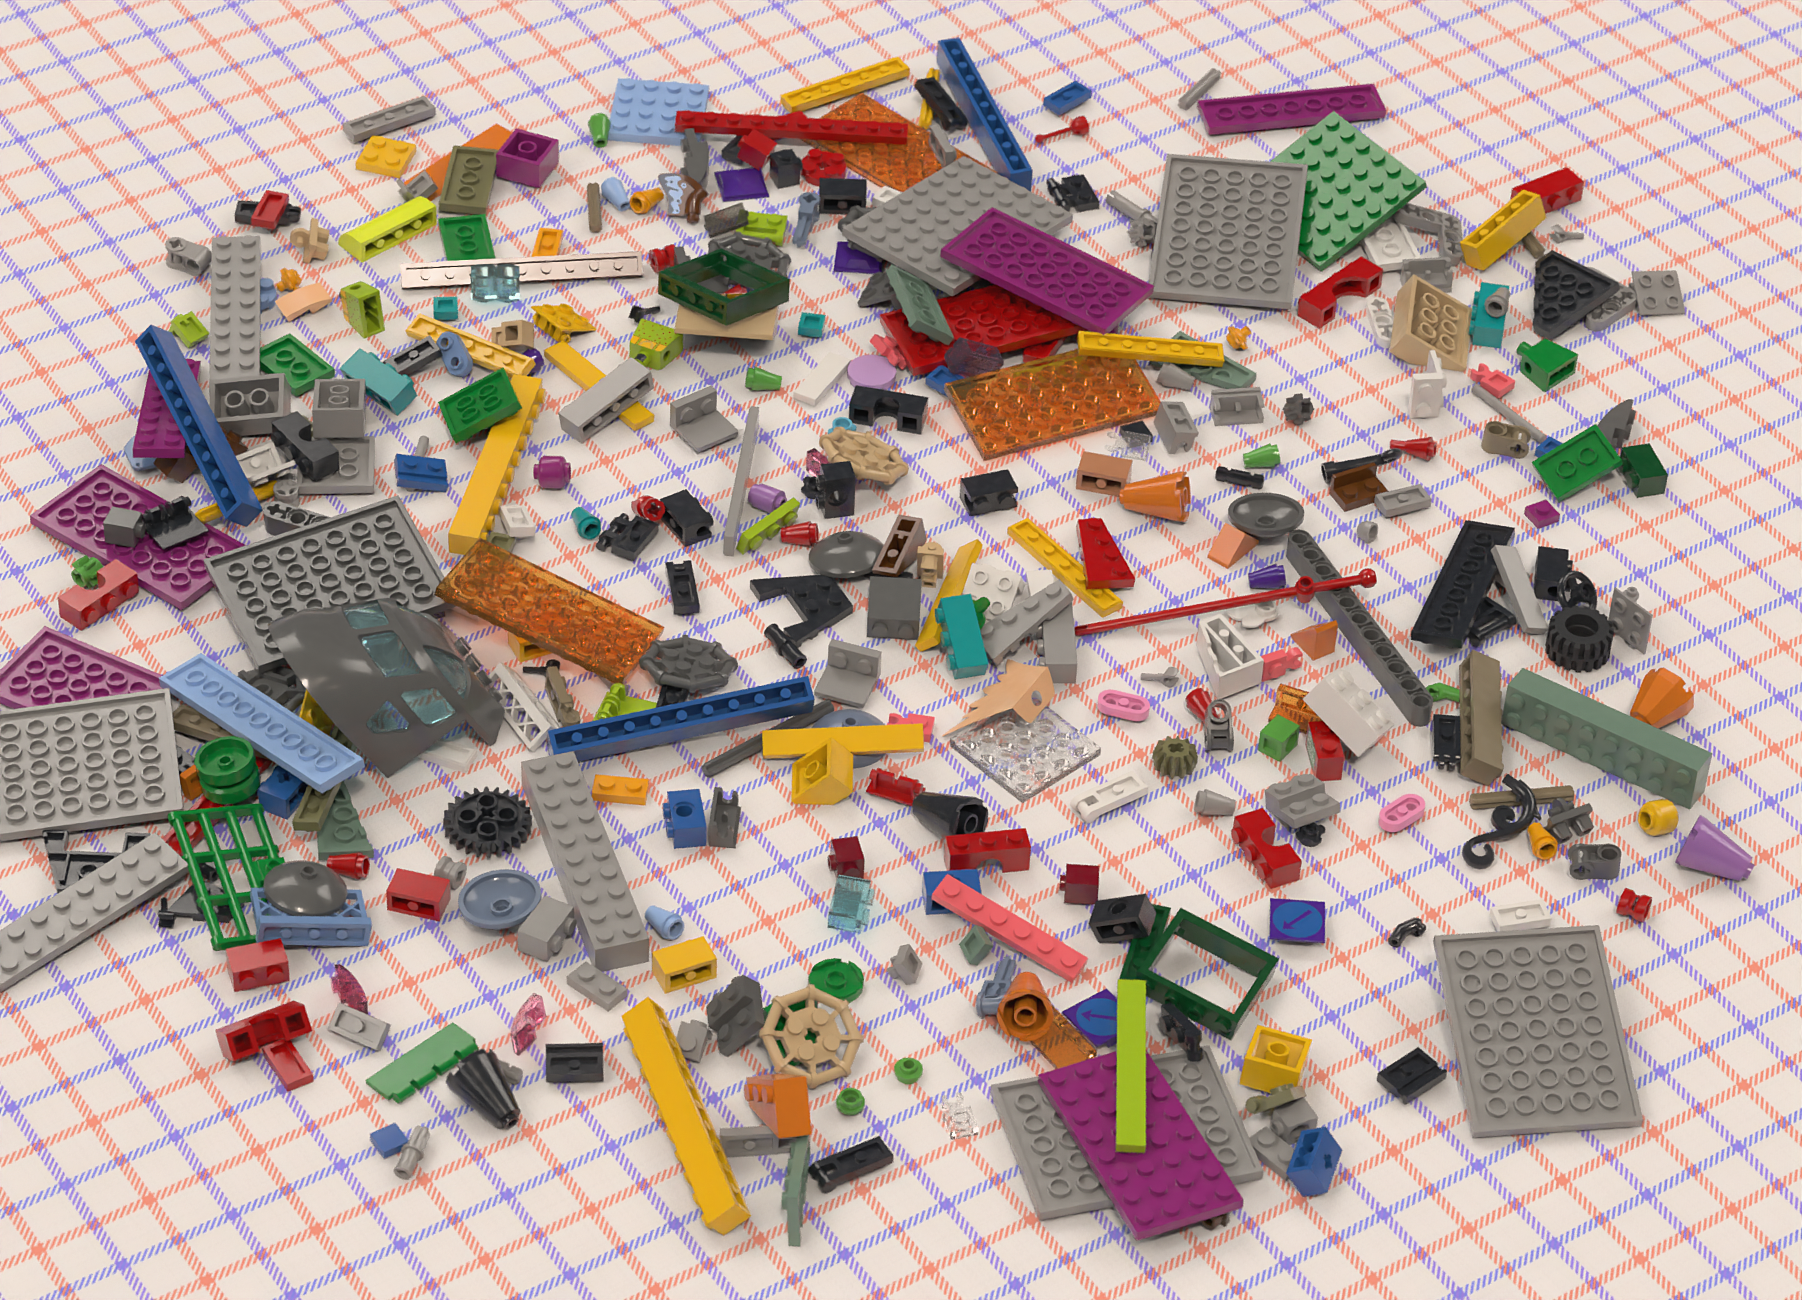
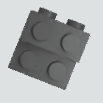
M743 974L734 977L726 990L716 993L713 996V1000L706 1006L708 1027L717 1031L719 1053L727 1057L765 1025L760 983Z

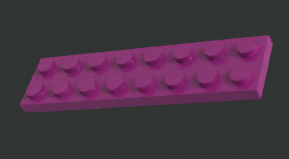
M1374 83L1198 100L1197 109L1208 135L1309 126L1318 124L1333 111L1347 122L1386 117V108Z
M186 358L199 384L201 361ZM149 370L132 448L133 458H185L187 443Z

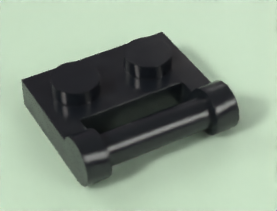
M1486 596L1467 637L1472 645L1478 647L1493 634L1504 628H1511L1516 625L1517 619L1511 611ZM1495 618L1499 619L1481 630L1477 629Z

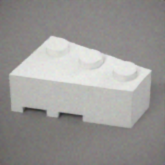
M1220 613L1199 621L1196 645L1216 698L1222 699L1260 684L1264 660Z

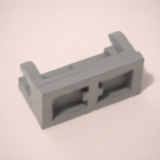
M1450 257L1403 259L1400 276L1401 285L1403 286L1414 274L1445 293L1452 292L1453 270H1450Z
M1260 387L1212 390L1210 412L1215 426L1263 423L1264 416L1261 408H1264V401Z
M1160 402L1153 423L1168 454H1175L1179 444L1183 442L1186 443L1184 450L1188 452L1192 447L1195 437H1198L1199 432L1184 402Z

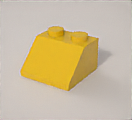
M829 738L792 764L791 802L794 804L834 805L840 800L847 798L853 792V754L833 738Z
M1257 1024L1244 1058L1239 1084L1271 1093V1089L1285 1084L1293 1083L1294 1087L1300 1086L1312 1039Z

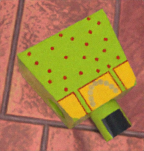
M363 281L341 288L339 298L342 301L344 318L362 338L385 331L380 291L377 288Z
M641 319L630 340L629 358L632 357L645 367L662 370L683 352V334L674 333L673 328Z

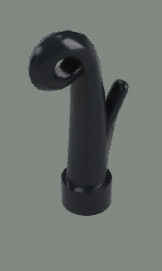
M1394 448L1382 454L1321 463L1322 476L1326 483L1331 482V477L1334 474L1373 462L1377 467L1398 460L1403 452L1401 449Z

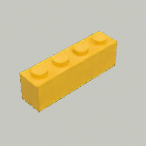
M1522 190L1460 242L1466 265L1484 271L1544 221L1546 214L1540 195Z

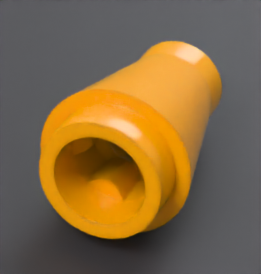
M660 188L634 192L629 201L630 207L635 213L645 214L663 200L664 194Z
M1532 823L1527 829L1532 853L1543 860L1552 858L1557 853V840L1540 823Z

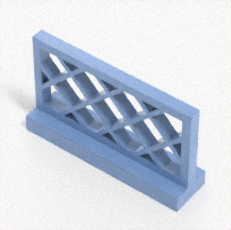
M251 888L250 890L257 928L256 943L281 938L283 945L368 946L372 922L371 918L367 917L361 890L347 889L346 899L355 900L356 902L353 905L345 902L341 908L343 910L342 913H334L327 917L293 916L282 913L275 909L276 907L271 903L267 904L259 899L266 898L263 888Z

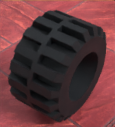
M1586 606L1562 608V611H1556L1554 616L1550 618L1545 644L1546 654H1549V659L1555 661L1557 666H1563L1568 671L1592 672V669L1598 670L1601 668V665L1607 663L1610 657L1614 635L1612 622L1607 620L1608 617L1605 614H1600V611L1596 609L1591 610Z

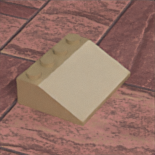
M1413 274L1397 292L1389 352L1410 364L1427 366L1429 350H1435L1437 358H1441L1442 369L1464 372L1467 365L1472 308Z
M679 304L674 333L773 340L777 333L779 305L725 326Z

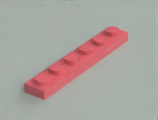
M948 874L932 893V900L972 924L983 927L987 933L1071 983L1074 982L1087 964L1088 957Z

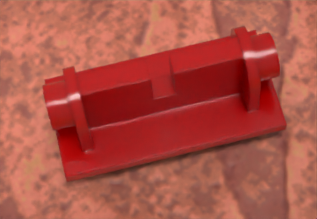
M881 768L871 770L869 779L872 781L866 789L867 793L912 806L916 796L926 791V788L923 787L922 783H919L918 779L914 780L900 775L897 780L894 773L884 771Z

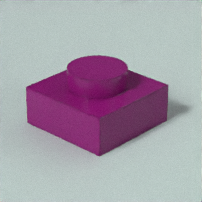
M1547 500L1525 507L1524 515L1537 529L1559 522L1560 513Z

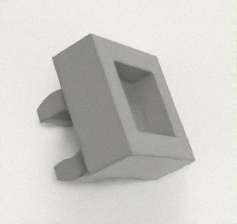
M910 944L901 945L897 955L891 957L890 961L893 967H888L887 972L891 978L901 976L906 985L916 983L922 962Z

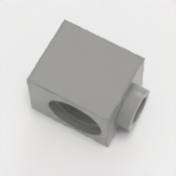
M1303 1097L1274 1108L1272 1121L1270 1122L1271 1131L1287 1144L1292 1145L1298 1142L1301 1131L1317 1128L1318 1116Z

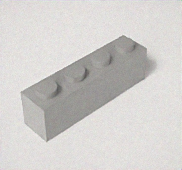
M630 357L558 412L561 429L582 444L654 389L651 371Z
M1071 602L1050 621L1044 620L1036 632V637H1041V639L1037 640V654L1042 655V657H1039V666H1048L1053 683L1076 684L1077 654Z

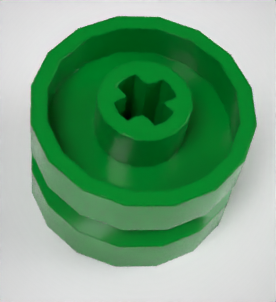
M227 736L211 740L203 745L195 755L194 764L200 778L199 782L205 798L213 803L233 804L243 801L253 795L260 786L261 776L256 764L254 749L251 743L244 738Z

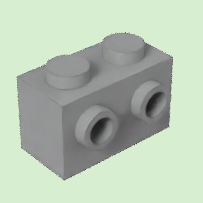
M544 895L537 907L517 931L518 951L548 962L554 952L557 953L560 950L566 936L571 935L576 927L574 906Z

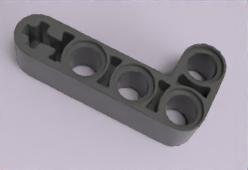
M279 501L269 502L263 507L265 530L273 536L330 518L329 516Z

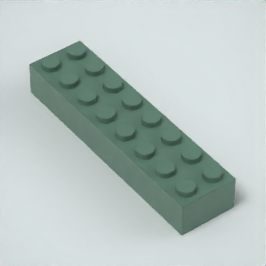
M1522 668L1507 685L1501 724L1689 810L1704 793L1712 758L1711 752L1525 668Z

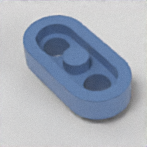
M449 331L442 333L437 340V345L443 356L441 358L448 371L458 377L468 375L472 370L473 360L461 337Z

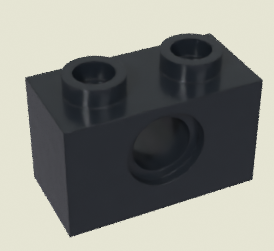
M851 462L820 464V475L816 476L817 488L820 490L819 494H816L817 509L822 510L824 519L854 516L856 476Z
M1146 893L1097 900L1088 924L1099 943L1148 937L1156 912Z

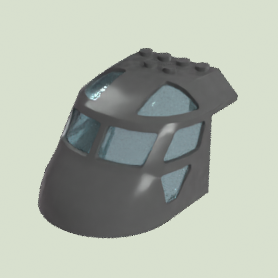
M382 598L328 608L303 609L268 623V629L277 647L311 696L342 733L387 778L464 720L471 725L489 746L496 743L505 709L500 703L503 697L494 686L490 687L489 684L492 683V680L483 669L480 671L482 664L473 653L469 654L472 648L463 637L458 639L449 628L433 616L406 608L394 599Z

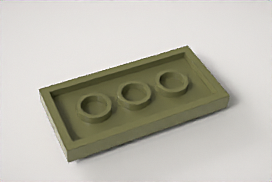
M453 145L439 200V211L486 215L496 175V153L499 150Z

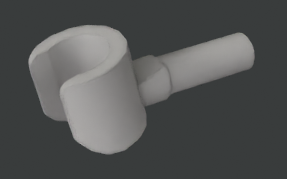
M1557 224L1552 226L1555 234H1549L1556 243H1562L1566 238H1584V233L1564 231Z
M1168 667L1164 674L1141 673V680L1161 681L1164 686L1170 688L1179 680V677H1175L1179 671L1175 667Z

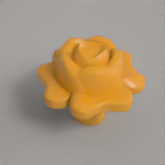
M286 268L281 269V281L276 284L277 288L281 292L285 289L293 291L299 289L302 279L297 271L293 269L287 270Z
M1229 326V333L1226 336L1228 343L1234 349L1240 347L1243 350L1247 349L1246 337L1252 333L1247 326L1241 330Z

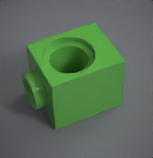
M1280 715L1275 716L1260 731L1258 751L1281 762L1298 745L1300 725Z

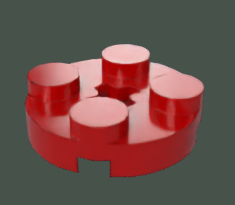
M811 149L808 151V155L801 159L803 170L800 171V175L805 177V181L808 184L819 187L820 178L845 179L846 163L842 153Z

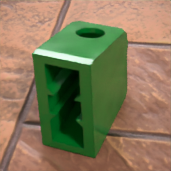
M1543 339L1533 346L1522 342L1516 350V353L1522 357L1521 373L1543 392H1547L1575 374L1578 354L1552 341Z

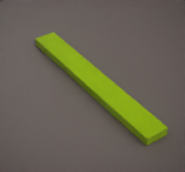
M1118 979L1116 1152L1145 1153L1146 980Z

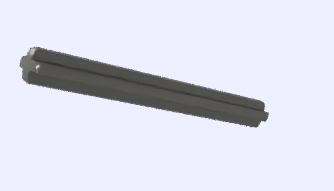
M826 699L814 705L812 712L793 716L769 730L803 729L826 714L833 712L834 706L830 700ZM762 733L704 763L702 771L705 776L712 777L763 750Z

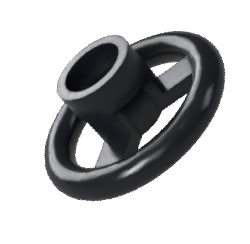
M1572 570L1560 577L1557 584V597L1562 608H1572V606H1576L1580 602L1589 604V609L1591 610L1597 608L1596 589L1585 574ZM1576 579L1580 580L1582 583L1577 584ZM1567 581L1571 589V598L1568 602L1565 597V584Z

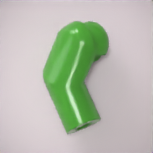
M1435 683L1426 687L1433 698V702L1443 699L1460 702L1459 689L1443 683Z

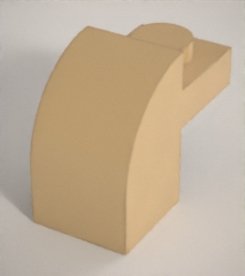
M525 320L501 322V327L492 328L491 342L522 353L527 349L532 350L534 349V324Z

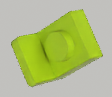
M192 311L185 315L179 314L174 317L170 322L171 326L168 330L173 335L177 334L188 348L205 340L209 335L208 330Z

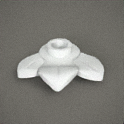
M1239 592V596L1256 594L1251 592ZM1274 601L1226 609V613L1233 620L1242 621L1243 627L1255 628L1261 626L1264 622L1276 619L1278 607Z

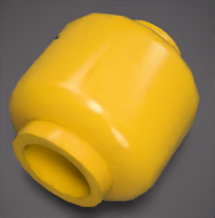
M1654 800L1642 805L1638 814V823L1648 835H1663L1675 830L1679 815L1676 807L1669 800Z

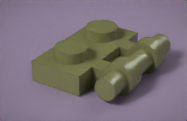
M1293 1083L1285 1084L1271 1089V1096L1259 1095L1250 1097L1246 1101V1109L1251 1114L1265 1112L1306 1097L1303 1086L1294 1087Z

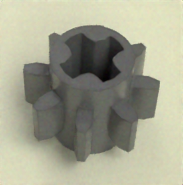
M1302 393L1286 398L1283 408L1286 420H1294V425L1303 424L1304 421L1311 420L1310 416L1314 410L1313 404L1310 401L1311 398H1303Z

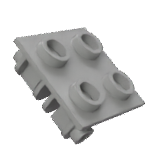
M1677 270L1631 272L1633 283H1629L1628 288L1635 291L1640 315L1685 314Z
M1615 587L1608 618L1613 624L1614 633L1642 654H1646L1653 615L1636 603L1639 598L1637 588L1628 587L1625 591L1621 592Z

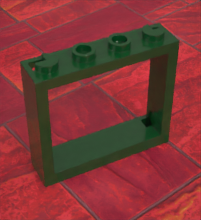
M722 248L658 272L659 295L725 326L789 301L790 279ZM721 274L754 290L729 299L697 283Z
M1180 908L1137 971L1135 980H1146L1147 997L1162 1005L1172 1003L1191 1021L1232 1040L1273 977L1279 958ZM1175 935L1257 977L1234 1014L1151 971Z

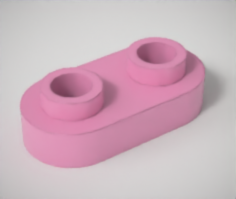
M1109 689L1099 694L1097 707L1100 712L1106 715L1137 722L1145 720L1149 716L1150 703L1142 696Z
M1416 794L1401 796L1380 810L1379 826L1388 832L1401 831L1424 815L1425 801Z

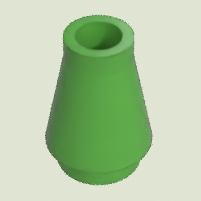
M603 113L593 114L588 121L594 146L598 148H603L607 145L611 125L610 119Z
M756 366L748 368L745 387L750 388V390H780L782 376Z
M1269 443L1248 453H1243L1245 468H1275V465L1281 464L1277 444L1271 445Z

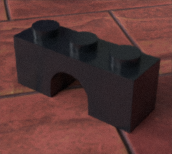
M858 385L855 386L849 403V419L854 424L873 427L877 418L890 416L897 420V431L919 435L922 434L928 413V397Z
M298 411L271 422V441L275 447H279L290 461L294 460L301 472L307 474L313 481L340 470L339 451L325 437L312 442L311 424Z

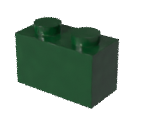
M1650 443L1622 447L1620 458L1623 465L1618 467V470L1624 475L1628 488L1632 489L1636 498L1665 494L1668 474Z

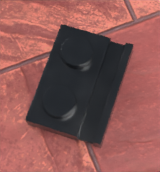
M603 1043L546 1044V1082L604 1081Z
M1417 1047L1378 1072L1376 1081L1395 1097H1401L1406 1105L1446 1079L1447 1070L1439 1068L1438 1063Z

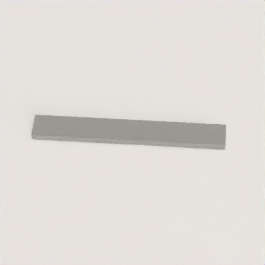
M751 406L748 412L724 532V556H734L759 428V407Z

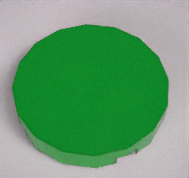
M839 958L822 960L813 966L808 976V984L815 985V988L842 1001L847 1000L851 1003L863 991L864 976L861 969L855 963L850 961L848 963L841 962Z

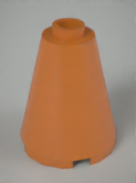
M1180 471L1125 484L1124 489L1120 490V503L1124 504L1127 510L1178 522H1186L1190 512H1185V507L1187 504H1191L1189 477H1185L1187 472Z
M1031 972L1019 973L1014 978L997 1009V1019L1000 1028L1009 1037L1012 1035L1020 1038V1041L1037 1040L1049 1031V1027L1054 1019V1009L1039 977Z

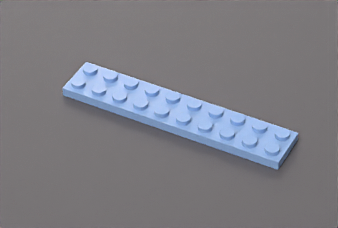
M202 653L159 677L160 687L163 689L169 688L171 694L234 736L244 738L251 743L255 750L320 793L331 789L365 767L362 757Z

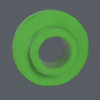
M902 1058L896 1062L894 1073L901 1083L914 1084L922 1076L923 1066L914 1058Z
M843 1089L836 1098V1107L844 1114L854 1115L864 1109L865 1099L858 1089Z

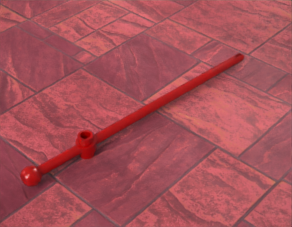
M1371 568L1361 570L1359 575L1316 583L1313 582L1311 577L1302 576L1294 587L1074 627L1076 636H1082L1290 597H1296L1301 603H1308L1312 600L1315 593L1356 585H1361L1364 588L1374 587L1377 583L1375 571Z

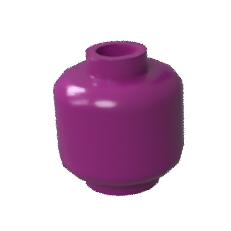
M543 456L540 458L539 464H534L533 477L538 479L539 485L542 488L562 489L571 480V463L567 462L563 456Z

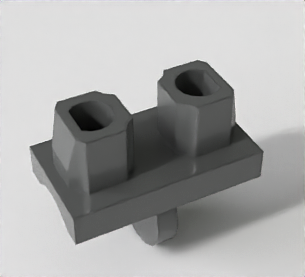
M1557 798L1552 802V809L1548 810L1550 818L1547 820V826L1543 828L1557 840L1558 845L1567 842L1573 836L1569 827L1574 826L1579 836L1589 834L1594 828L1589 817L1593 808L1590 803L1574 808L1573 802L1566 803L1563 798Z

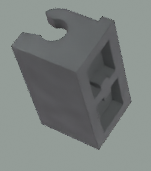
M714 787L709 820L708 846L736 849L741 815L739 795L736 791H733L732 799L727 800L723 798V789L721 787Z

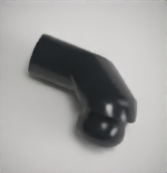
M1416 917L1404 921L1396 926L1388 942L1392 947L1398 948L1409 933L1412 932L1416 937L1422 935L1426 931V925L1422 923V919Z

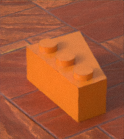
M777 1073L746 1077L747 1084L744 1085V1096L746 1101H749V1107L779 1139L812 1134L806 1076Z

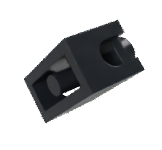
M820 178L819 214L847 215L853 206L866 208L867 179Z
M1008 469L960 479L959 498L969 517L1017 507V501L1013 494L1018 493V486Z
M687 489L660 499L665 506V513L662 515L661 520L685 547L712 537V532L709 530V527L714 524L712 515L703 509L698 499L693 497Z
M1538 546L1533 588L1537 599L1558 601V581L1564 573L1572 571L1573 560H1568L1569 549ZM1567 581L1565 584V592H1570L1571 589Z

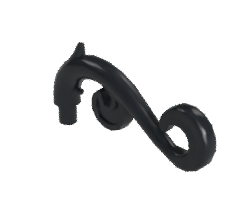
M1507 774L1502 780V783L1511 788V792L1516 795V802L1519 803L1520 801L1523 810L1520 818L1516 822L1509 823L1506 820L1514 821L1515 819L1513 809L1506 805L1496 807L1492 812L1490 821L1497 830L1471 838L1462 848L1463 859L1469 866L1476 869H1486L1494 861L1495 854L1491 845L1485 844L1483 847L1486 852L1485 855L1477 856L1472 852V848L1476 844L1514 837L1526 830L1533 822L1534 817L1539 821L1542 819L1538 812L1534 793L1521 779L1518 781Z

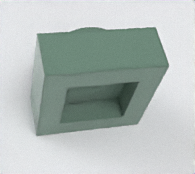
M974 925L959 943V946L969 964L977 966L991 950L993 944L984 928Z

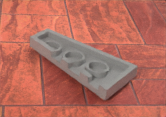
M1060 579L984 624L980 632L986 655L996 667L1003 661L1002 656L1008 651L1013 653L1020 647L1019 642L1028 634L1034 635L1044 620L1050 621L1074 600L1071 592Z

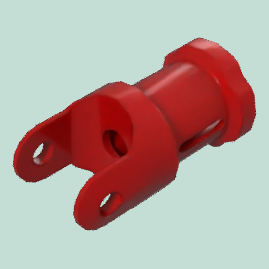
M643 495L631 502V508L635 514L648 518L651 521L661 519L665 513L663 502L648 495Z

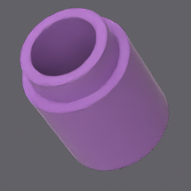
M763 483L759 485L754 484L748 493V502L753 507L768 513L773 512L787 502L784 491Z

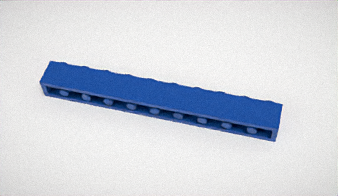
M960 37L938 40L937 65L995 172L1031 192L1033 170Z
M150 324L135 340V343L225 520L247 527L263 509L172 332Z
M804 676L548 730L547 746L550 756L574 751L579 762L810 713L813 711L815 698L809 677Z

